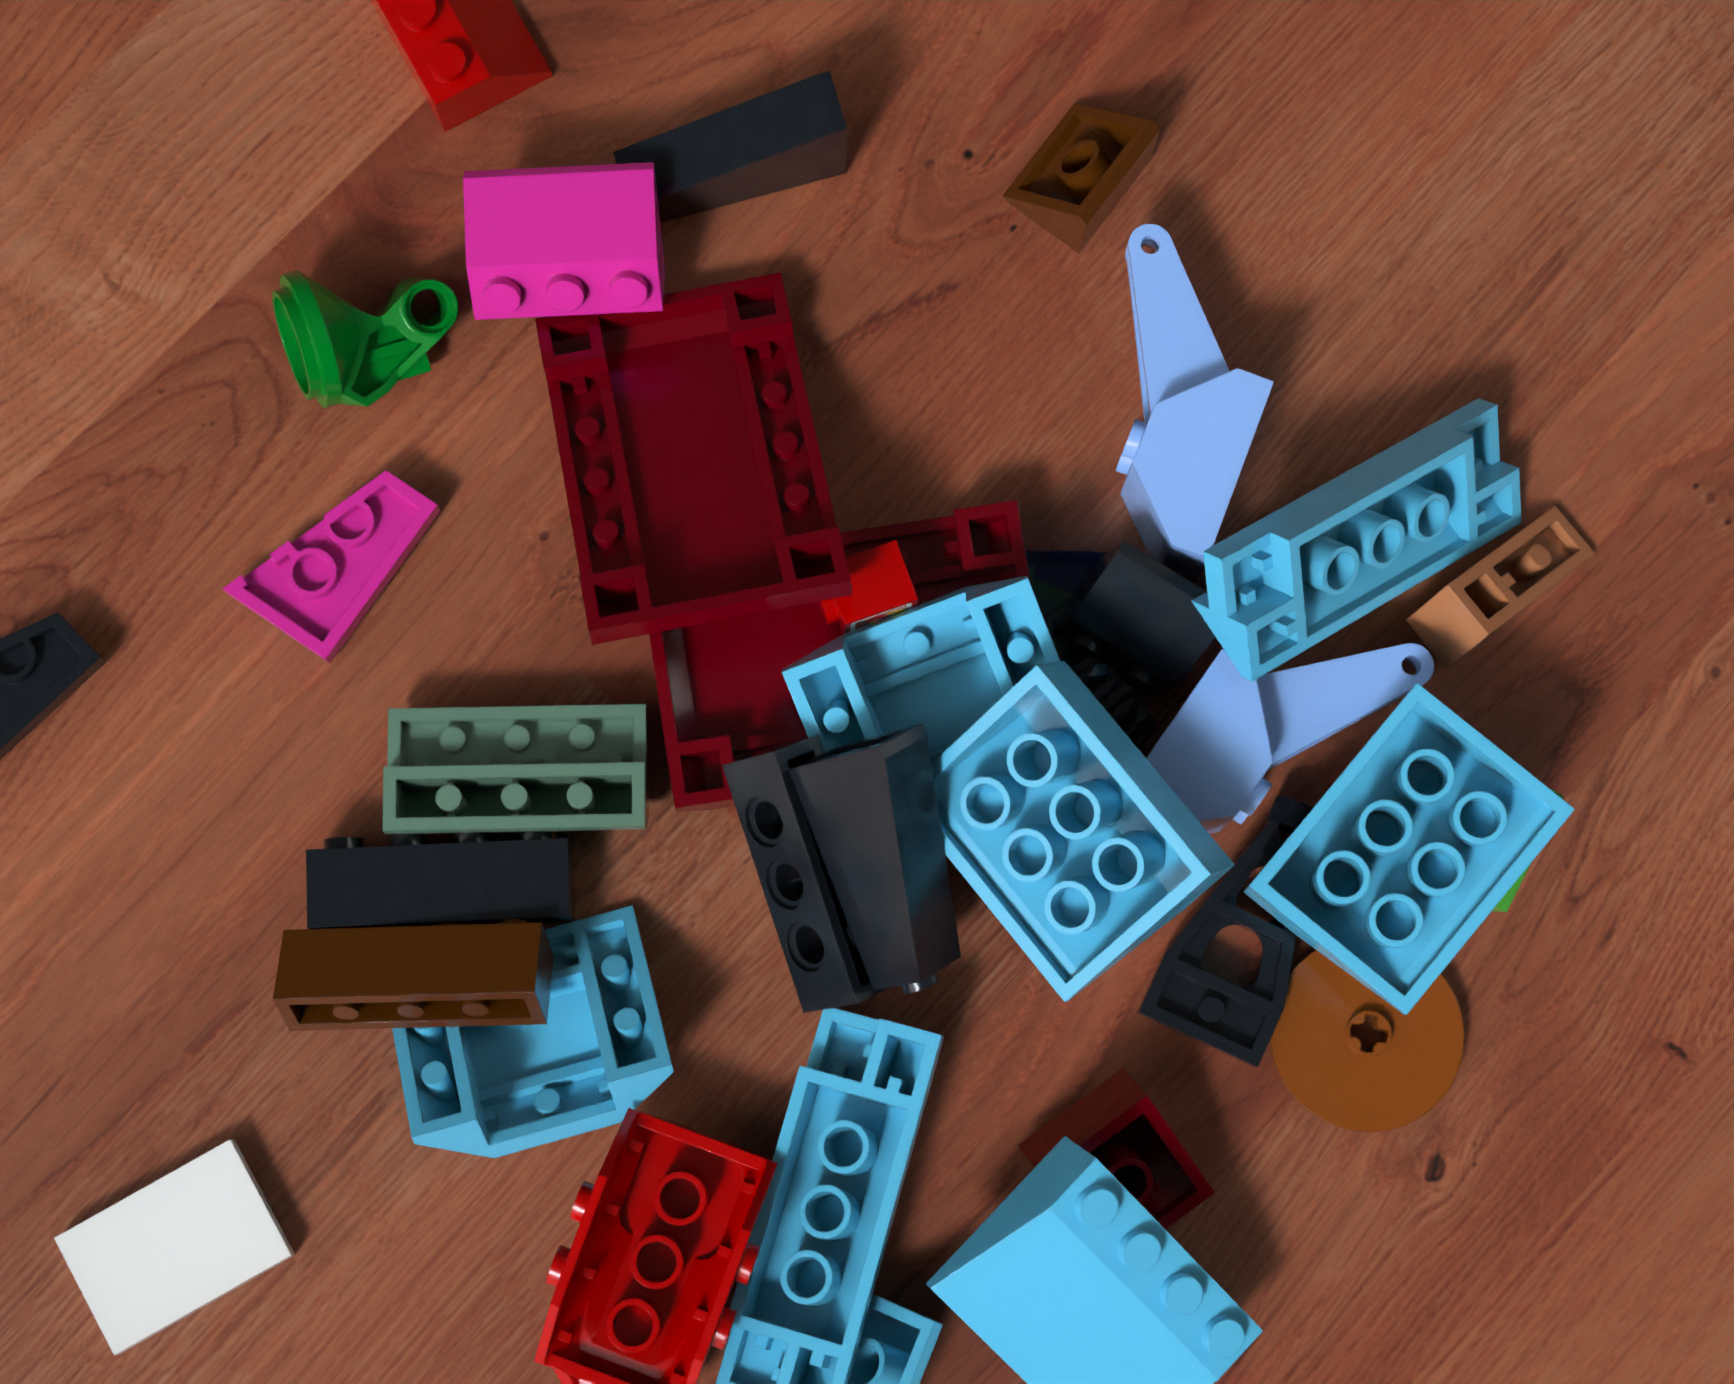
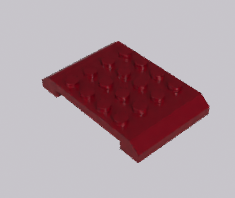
M781 272L664 294L663 311L549 316L535 319L543 368L549 390L580 571L579 578L592 645L853 595L840 530L835 520L795 344L792 319Z
M1017 500L954 509L953 516L840 532L846 557L896 540L918 597V605L964 587L1028 576L1030 581ZM818 601L649 634L676 812L713 810L735 806L722 765L769 747L808 737L783 677L782 669L843 635L838 621L827 625Z

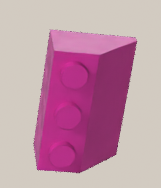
M654 162L464 171L466 269L475 320L663 311L666 268Z

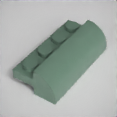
M646 704L388 708L387 767H383L382 831L385 834L647 829L648 709Z

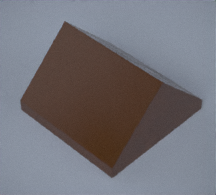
M1074 103L1007 189L1003 197L1011 206L1079 254L1151 161L1160 128L1153 120Z

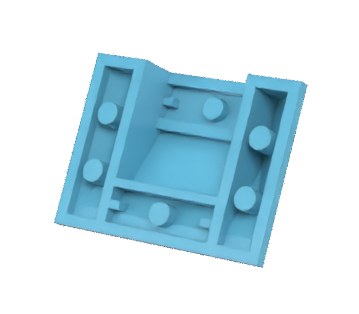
M1028 576L964 587L845 633L782 669V674L808 737L819 734L824 751L832 747L923 724L928 738L932 763L1036 665L1059 662L1060 658Z
M633 905L545 929L554 955L547 1024L392 1028L411 1138L414 1144L489 1158L512 1154L622 1123L628 1108L636 1109L674 1072Z

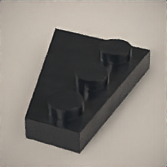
M58 612L0 639V760L106 663L101 655Z

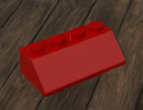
M371 0L444 132L552 77L549 66L511 0Z

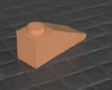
M1554 506L1446 585L1406 621L1443 667L1448 669L1590 559L1595 553L1560 510Z

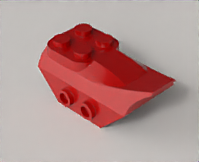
M628 1108L595 1184L584 1181L577 1194L570 1219L579 1222L580 1225L572 1246L568 1248L560 1245L549 1269L546 1284L552 1285L556 1289L549 1305L534 1362L552 1368L561 1384H697L710 1347L713 1346L723 1350L734 1323L737 1311L725 1307L733 1284L736 1281L747 1285L761 1247L749 1241L778 1163L737 1144L678 1122Z

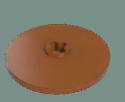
M1316 950L1301 960L1290 971L1285 1006L1269 1041L1274 1066L1282 1083L1305 1110L1316 1118L1338 1128L1357 1132H1379L1399 1128L1416 1121L1434 1108L1445 1096L1455 1080L1461 1064L1464 1050V1025L1458 1001L1442 974L1437 977L1410 1012L1404 1015ZM1365 1016L1372 1018V1029L1382 1032V1041L1370 1044L1367 1053L1360 1050V1040L1350 1036L1351 1026L1363 1024Z

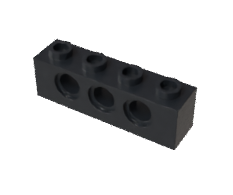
M819 734L769 747L722 765L803 1013L857 1004L888 989L874 990L788 770L824 752Z

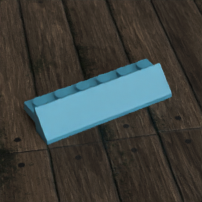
M1478 398L1203 551L1207 591L1191 601L1243 678L1253 682L1522 523L1519 467L1500 461L1498 405Z
M836 1008L824 1009L822 1011L807 1066L800 1065L772 1160L778 1164L749 1241L761 1248L748 1284L744 1285L737 1282L730 1309L736 1310L737 1314L731 1328L716 1384H848L944 1040L943 1035L880 1018L879 1020Z

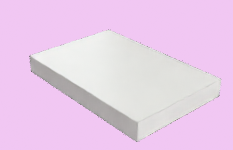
M233 1139L222 1143L54 1238L114 1356L120 1355L295 1255L243 1154Z

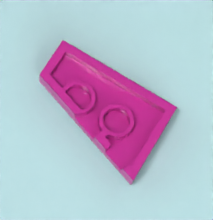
M385 470L324 514V520L292 543L290 541L284 543L269 554L271 558L244 578L240 575L222 589L232 598L330 664L441 510L436 503Z

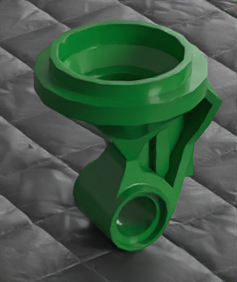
M299 270L283 274L280 277V289L274 290L272 293L277 327L296 382L307 400L316 398L324 409L338 404L368 407L387 394L397 381L432 371L426 352L449 330L458 314V303L453 291L443 282L425 277H409L401 281L379 312L375 314L362 312ZM429 289L436 298L437 308L430 320L418 323L411 314V301L417 292Z

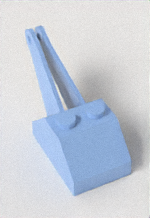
M1144 224L1132 232L1125 251L1144 422L1135 419L1115 471L1127 475L1120 495L1149 556L1194 583L1204 567L1203 551L1212 547L1216 540L1274 381L1239 368L1229 371L1171 236L1159 225ZM1150 246L1156 253H1145L1142 247Z
M1406 643L1268 673L1251 682L1241 676L1225 650L1221 649L1146 759L1209 834L1220 832L1232 819L1241 825L1247 816L1253 814L1272 786L1270 782L1262 778L1268 770L1404 697L1416 683L1423 686L1433 674V658L1423 646L1415 643ZM1402 662L1411 663L1415 669V674L1409 675L1405 673L1402 668Z

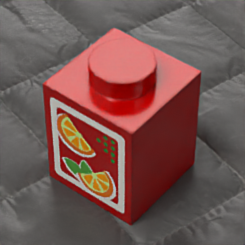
M896 540L846 557L853 595L818 601L827 625L838 621L842 634L918 605V597Z

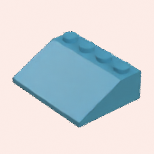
M1065 661L1036 665L931 763L946 856L1064 1002L1071 1000L1188 907L1235 865Z
M1416 683L1244 890V893L1307 944L1402 1014L1407 1015L1575 809L1421 685Z
M1066 1136L1056 1144L926 1283L1027 1384H1213L1221 1378L1263 1332L1250 1316L1096 1157Z

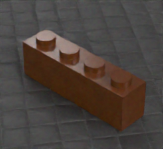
M507 919L499 924L466 925L461 922L437 923L435 926L402 927L400 925H386L368 928L284 930L273 1001L289 1031L547 1024L554 955L542 922L530 923L521 919Z

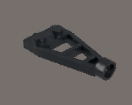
M1277 795L1275 797L1264 827L1163 953L1137 1014L1254 1068L1259 1066L1285 1006L1296 935L1276 918L1267 922L1239 909L1236 905V897L1251 872L1258 867H1264L1286 841L1280 836L1278 828L1292 834L1311 811L1312 807L1285 796ZM1238 925L1255 933L1261 942L1262 955L1258 977L1249 987L1240 988L1206 972L1202 966L1201 957L1203 951L1216 934L1226 926Z

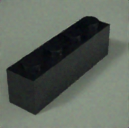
M557 831L518 832L519 840L493 841L492 832L454 833V843L428 844V835L399 834L389 836V846L364 847L363 838L360 837L324 839V849L306 850L307 928H368L386 925H400L402 927L435 926L437 923L461 922L466 925L499 924L507 919H521L530 923L542 922V924L574 922L573 845L568 838H557Z

